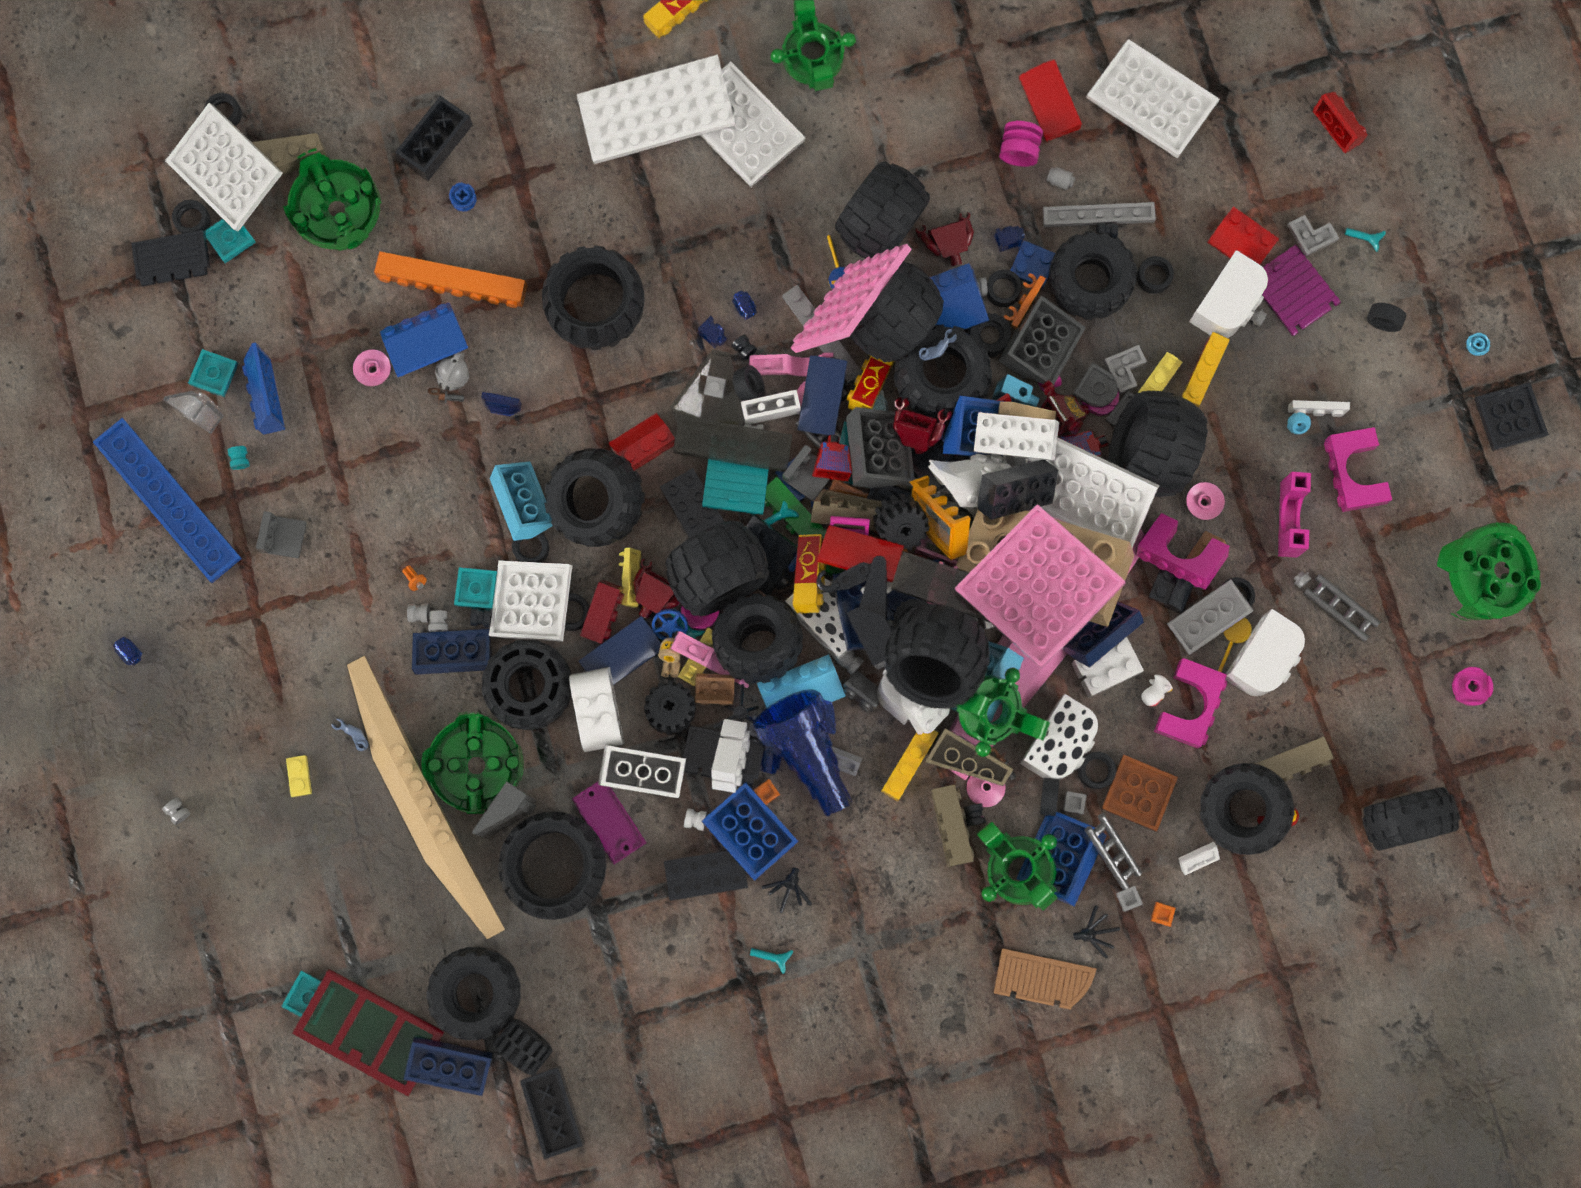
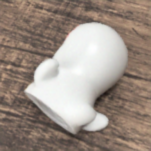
M1154 675L1155 679L1149 680L1152 686L1142 693V701L1147 706L1153 707L1158 705L1164 699V694L1173 690L1170 682L1162 675Z

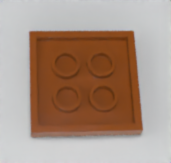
M1123 754L1116 770L1115 779L1110 785L1101 809L1157 832L1178 777Z

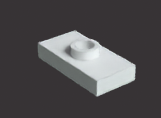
M1212 842L1179 857L1183 874L1187 875L1219 860L1217 845Z

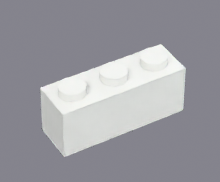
M797 390L741 402L745 424L760 423L797 415L801 412Z

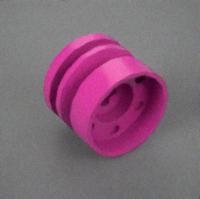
M1026 121L1008 122L1005 125L1004 142H1002L999 157L1001 160L1020 167H1029L1037 164L1040 151L1038 146L1041 144L1043 135L1042 128Z

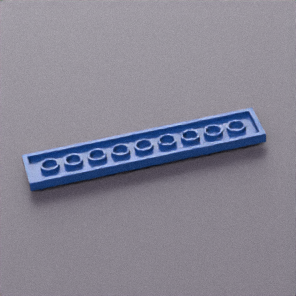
M121 418L93 441L95 446L211 583L242 559L125 419Z

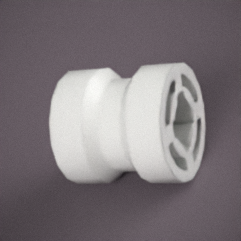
M687 808L684 827L691 828L694 826L697 830L703 831L705 825L701 821L707 816V812H695L694 809Z

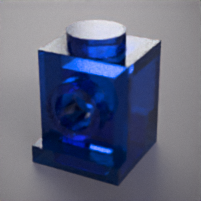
M1008 226L1003 228L1002 231L998 228L994 234L1000 252L1021 246L1023 238H1025L1023 229L1019 228V226Z
M712 316L698 328V334L714 349L718 345L722 346L727 340L724 334L725 330L718 323L714 324Z

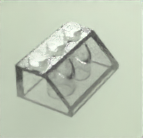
M188 391L163 398L180 415L212 434L224 417L219 412L221 408L215 405L202 392L197 394L193 391Z

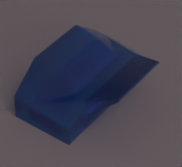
M482 392V401L491 413L511 416L521 410L522 403L520 399Z

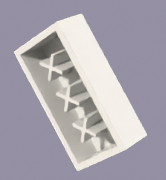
M978 412L974 452L1055 461L1059 422L1050 419Z

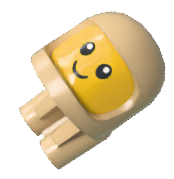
M666 638L660 645L658 657L664 661L661 672L663 677H669L670 675L673 678H677L679 675L681 654L670 649L675 638Z

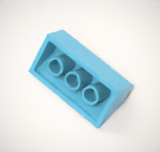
M531 462L495 465L490 481L513 541L531 539L552 527V518L550 514L546 513L544 503L547 502Z
M988 641L990 653L986 675H995L1005 679L1007 669H1020L1024 657L1008 647ZM1000 699L995 700L988 708L987 716L989 722L993 720L994 714L1001 704ZM955 707V708H950V709L954 710L955 712L959 713L958 711H956L957 707Z
M829 654L788 670L779 679L774 677L770 679L771 682L762 683L761 681L757 683L773 725L845 697L844 690Z

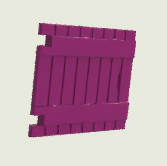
M1296 244L1263 267L1267 273L1268 283L1262 296L1292 336L1298 334V330L1295 328L1297 325L1303 330L1332 310L1329 305L1330 302L1335 307L1341 303Z

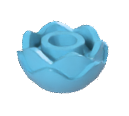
M1475 333L1468 337L1466 347L1471 354L1481 356L1489 351L1490 340L1482 333Z
M1294 413L1288 418L1287 428L1293 434H1303L1310 428L1311 419L1305 413Z

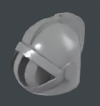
M460 351L437 363L435 375L438 385H441L443 390H456L468 382L469 369L464 361V352Z

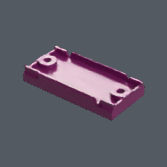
M596 782L572 798L586 823L600 838L605 852L614 865L647 844L611 787L599 785ZM593 791L594 796L590 797L589 792ZM628 845L629 850L625 851L624 846Z

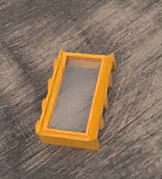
M928 476L910 481L909 483L913 486L912 497L915 501L917 500L929 521V531H926L927 536L950 560L966 555L970 517L965 516L954 520L952 517L958 515V507L952 506L943 509L941 506L947 504V497L940 496L934 499L931 497V495L936 494L937 487L935 485L929 486Z

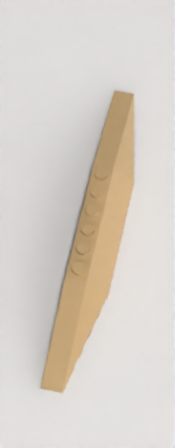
M363 656L351 662L347 667L373 760L425 862L487 939L504 931L505 928L452 825H450L430 784L423 776L422 768L416 759L417 756L366 657Z

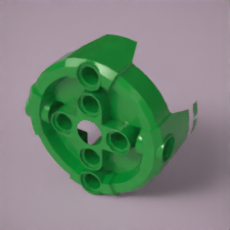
M311 149L308 151V153L317 151V149ZM304 152L301 155H299L298 159L306 155V153ZM316 153L300 161L299 176L291 186L288 205L283 206L288 220L304 240L321 248L338 249V251L354 249L369 237L368 234L372 231L378 220L380 204L382 202L379 190L366 168L361 169L359 166L348 161L331 160L321 153ZM334 201H340L345 206V212L332 216L329 213V205Z
M1497 522L1475 527L1462 535L1460 539L1443 546L1439 553L1437 567L1449 572L1452 589L1459 602L1463 605L1456 613L1467 619L1493 620L1512 616L1524 609L1528 603H1531L1541 588L1540 570L1538 569L1535 552L1526 539V535L1513 524ZM1502 561L1505 562L1504 567L1509 569V573H1503L1501 578H1498L1495 575L1494 568L1498 562ZM1450 613L1454 617L1458 618V616L1454 613Z
M470 712L472 714L458 713L462 715H459L453 723L442 729L433 740L431 746L423 752L422 773L427 782L431 784L435 793L444 802L455 807L456 810L467 814H484L506 782L517 787L519 781H521L524 770L523 752L513 735L491 718L480 713L474 714L475 712ZM473 757H480L485 762V769L480 774H473L468 769V763Z

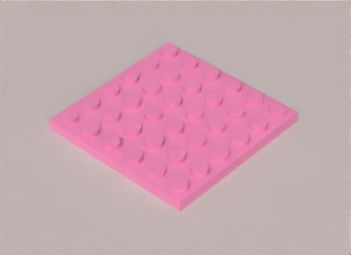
M907 244L899 247L896 246L891 250H885L881 254L877 253L873 258L869 256L865 260H858L854 264L850 263L844 269V275L834 283V289L825 295L823 304L814 310L815 315L804 324L803 327L805 329L794 338V344L791 349L797 353L849 337L909 254L911 248Z
M1037 504L954 589L1042 669L1126 583Z

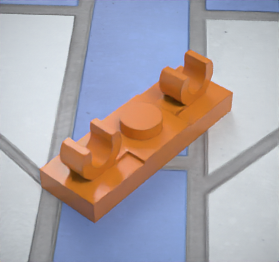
M1028 274V277L1032 279V284L1024 282L1023 286L1027 289L1031 288L1027 295L1023 294L1018 302L1021 305L1018 311L1012 306L1008 308L1013 312L1012 317L1004 315L1003 318L1005 320L1013 321L1010 326L1014 329L1020 324L1046 279L1040 275L1036 280L1033 274Z

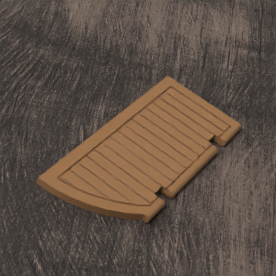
M1002 949L994 993L1010 997L1011 991H1016L1015 997L1018 999L1054 1006V1001L1058 1000L1060 1001V1008L1071 1010L1072 1006L1085 995L1091 986L1096 968Z

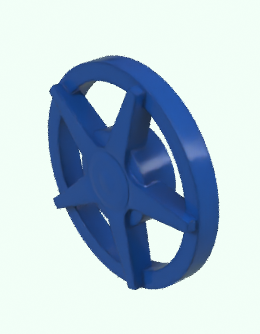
M664 609L654 616L652 630L661 640L676 638L672 637L676 631L683 632L684 634L687 633L688 621L681 612L674 609ZM670 613L676 616L674 618H664L662 615ZM659 617L663 624L656 629L655 621ZM678 617L683 620L685 628L678 626ZM664 631L668 633L669 637H665L659 632Z

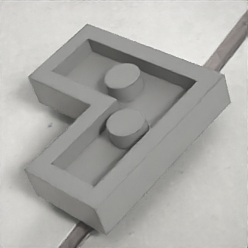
M1305 215L1289 222L1287 225L1305 257L1339 239L1331 223L1314 230Z
M1139 345L1104 359L1108 372L1115 378L1119 394L1137 387L1131 369L1147 362Z

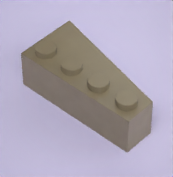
M317 133L252 142L283 173L281 176L299 170L300 161L312 154L321 153L328 157L323 142ZM311 149H317V151L308 153V151ZM304 152L306 153V155L298 159L299 155H301Z
M822 489L814 500L811 522L830 525L831 516L870 519L869 530L876 531L873 515H877L875 509L877 506L881 507L882 504L881 501ZM834 524L835 526L865 529V526Z
M948 728L944 729L925 761L1004 786L1013 771V767L991 754L986 757L979 756L976 753L975 744Z
M1321 737L1255 764L1271 769L1286 782L1294 778L1293 774L1298 772L1301 775L1312 771L1311 767L1318 764L1320 768L1331 764L1330 760L1334 758L1325 737Z
M955 785L932 789L931 795L947 868L973 862L974 852L968 840L970 838L968 827H965L963 820L966 819L964 808H961L959 800H961L959 788L956 789Z

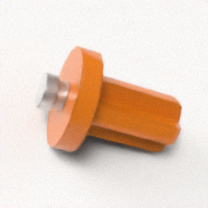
M410 565L402 570L403 574L410 581L408 586L412 591L423 588L427 581L424 575H418Z

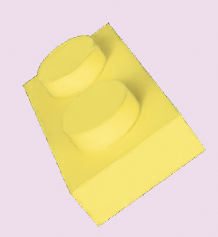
M307 756L286 758L291 797L312 794Z

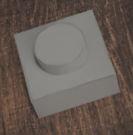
M707 375L704 394L723 398L727 379Z
M1067 791L1063 811L1083 815L1086 795Z
M1135 886L1116 893L1123 912L1142 905Z

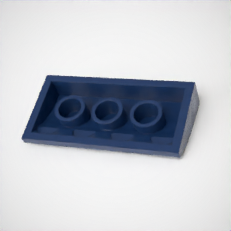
M810 355L798 424L799 431L828 436L835 435L848 361Z
M1117 601L1108 627L1088 621L1062 649L1071 657L1090 668L1144 623L1141 612Z
M641 616L581 658L579 662L585 671L610 667L614 686L659 653L661 643Z
M490 629L413 633L412 670L414 674L485 671L487 662L492 656L491 637L489 636Z
M414 1036L404 1080L483 1096L493 1053Z

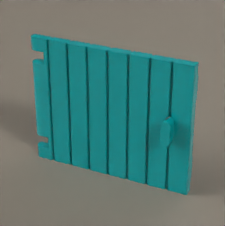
M711 436L702 507L763 515L772 444L766 443L765 449L759 448L760 442L723 437L722 443L717 442V436Z

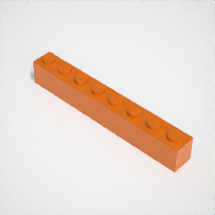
M380 251L374 271L377 278L385 283L393 281L401 286L413 285L420 290L428 288L441 294L448 292L456 297L464 295L476 301L484 299L492 304L504 303L511 308L523 307L527 291L526 281L522 279Z

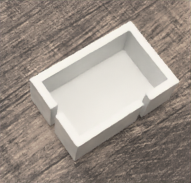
M1127 637L1090 668L1077 660L1071 663L1079 679L1086 676V679L1081 684L1088 698L1144 671Z
M724 719L720 734L724 738H719L712 766V789L736 793L737 786H741L742 769H745L746 765L745 755L746 752H749L750 731H747V723Z

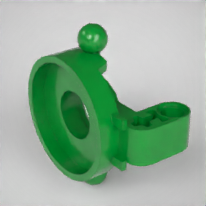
M794 0V16L796 20L792 21L794 29L786 36L782 44V50L774 49L771 52L770 58L776 64L783 62L786 71L793 79L809 85V89L813 88L815 92L833 88V78L838 74L843 65L844 46L852 47L856 42V37L851 32L841 36L839 31L836 32L830 26L819 23L817 16H815L814 0ZM815 41L824 47L825 53L818 59L806 58L801 52L802 47L808 42Z
M1016 668L1007 669L1005 679L995 675H986L976 693L963 705H956V711L959 712V720L963 730L970 737L981 741L976 745L975 749L976 753L981 757H986L990 754V745H996L997 742L1005 739L1011 733L1018 735L1020 731L1044 741L1051 722L1028 714V709L1022 707L1018 686L1015 684L1020 679V672ZM1000 699L1003 707L1002 714L996 721L989 722L987 716L988 708L991 703Z
M992 821L977 834L988 847L986 851L991 855L988 862V881L991 886H987L982 890V898L985 901L991 902L995 900L998 894L1010 903L1017 905L1033 904L1036 909L1040 907L1044 911L1058 899L1055 894L1057 889L1053 886L1056 878V865L1049 851L1057 845V839L1054 835H1044L1041 842L1036 838L1026 836L1011 838L1007 832L1003 834ZM1019 857L1028 858L1033 867L1031 875L1024 881H1015L1009 875L1010 863Z

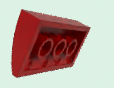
M1055 59L1038 65L1019 76L1039 127L1043 130L1046 142L1080 130L1081 120Z
M829 525L817 562L848 570L862 562L870 564L874 557L883 556L887 561V581L893 583L902 558L904 546Z

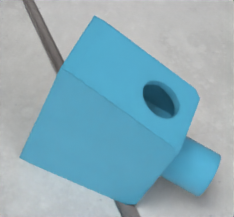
M1007 374L998 381L992 399L998 400L1008 393L1012 402L1036 407L1040 397L1031 394L1033 386Z

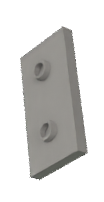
M1230 579L1168 622L1167 625L1190 655L1254 610L1232 579Z

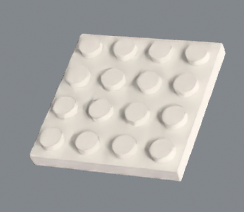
M499 561L489 636L563 642L572 565Z

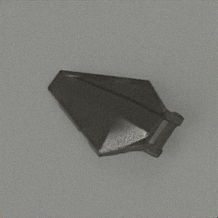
M712 349L687 382L681 394L677 396L670 406L683 438L680 455L686 456L688 454L708 458L709 451L688 447L689 443L710 448L711 436H717V442L722 443L723 437L731 438L745 423L740 398L733 385L734 368L730 353ZM707 375L727 379L723 398L704 394Z

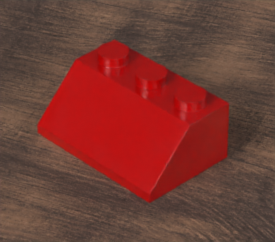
M1336 92L1325 93L1321 96L1313 112L1344 154L1363 143L1368 136L1366 129L1358 123L1354 113L1348 110L1344 100Z
M1233 206L1207 243L1230 259L1237 250L1260 265L1279 238Z
M657 413L609 442L615 454L623 456L632 464L631 466L634 471L677 445L675 437Z

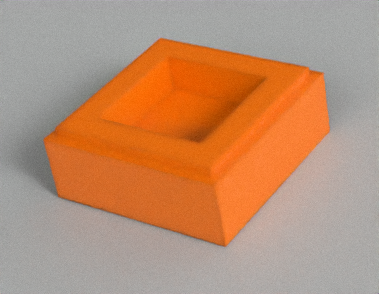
M770 779L753 789L765 805L780 796V793Z
M1155 902L1150 921L1171 927L1176 908Z

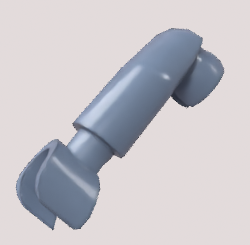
M948 329L945 332V338L937 346L921 348L919 350V357L925 361L942 356L949 342L956 341V334L952 338H948V335L952 332V329Z
M342 718L336 719L341 722V727L331 724L333 729L344 730V733L350 735L357 750L364 751L368 748V742L361 729L345 724Z

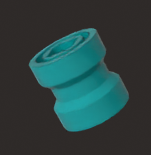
M235 446L227 450L228 456L231 457V469L240 470L250 466L249 459L246 458L247 447Z

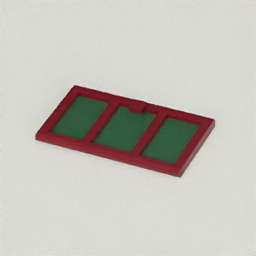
M328 969L292 1034L400 1093L409 1096L416 1082L404 1080V1075L414 1036L440 1041L445 1031Z

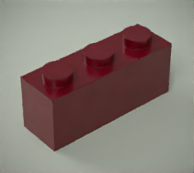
M603 579L598 582L580 636L600 644L610 638L612 629H610L611 623L615 622L618 616L617 606L618 604L621 605L625 596L622 593L624 587Z

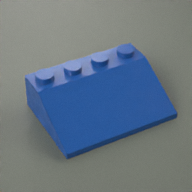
M969 263L930 277L941 294L940 296L944 301L943 311L935 325L944 324V327L951 328L957 326L965 330L990 321L974 270Z
M450 302L440 304L432 310L421 312L413 318L404 319L401 323L387 326L384 330L380 331L397 377L468 349Z
M256 342L252 343L244 357L245 365L242 368L245 377L248 378V383H246L247 391L252 397L250 407L256 416L253 419L254 426L263 435L286 430L271 359Z
M960 396L945 432L943 454L970 457L975 454L992 455L974 452L978 412L998 414L999 404L1004 401Z
M744 783L736 790V793L729 796L701 821L754 881L798 842L747 783Z
M1056 812V816L1045 815L1035 838L1041 842L1044 835L1052 834L1056 837L1057 845L1049 850L1056 865V878L1053 884L1057 889L1055 894L1058 897L1057 900L1074 907L1099 852L1085 832V828L1090 825ZM1103 832L1098 836L1102 844L1107 836ZM1025 858L1016 878L1018 881L1026 880L1032 873V863L1028 858Z

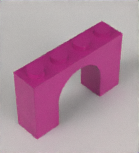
M1375 427L1330 435L1325 440L1324 447L1325 451L1329 453V468L1333 471V485L1338 491L1337 502L1338 506L1342 508V512L1385 505L1392 501L1388 482L1360 485L1349 477L1346 470V462L1349 455L1374 450L1379 446Z
M1291 472L1280 482L1278 556L1297 558L1309 549V530L1300 529V512L1304 497L1311 492V473Z
M1161 513L1139 543L1137 556L1145 562L1156 565L1161 570L1174 574L1177 578L1190 582L1195 587H1201L1206 590L1227 559L1230 546L1212 538L1199 556L1192 559L1175 557L1169 552L1167 545L1177 532L1178 521Z
M1185 658L1179 660L1173 678L1192 685L1200 691L1204 700L1203 711L1194 720H1184L1162 712L1159 715L1154 732L1197 749L1205 745L1209 736L1206 732L1208 727H1212L1215 719L1212 715L1221 703L1220 693L1227 686L1228 681L1225 680L1227 674Z

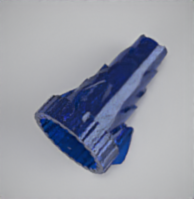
M808 689L788 695L764 709L753 722L758 739L780 758L784 757L790 770H794L799 780L806 785L812 799H817L825 816L829 817L832 813L839 812L845 807L850 806L852 800L839 775L838 760L832 749L833 743L828 734L836 733L835 712L832 702L824 700L817 690Z

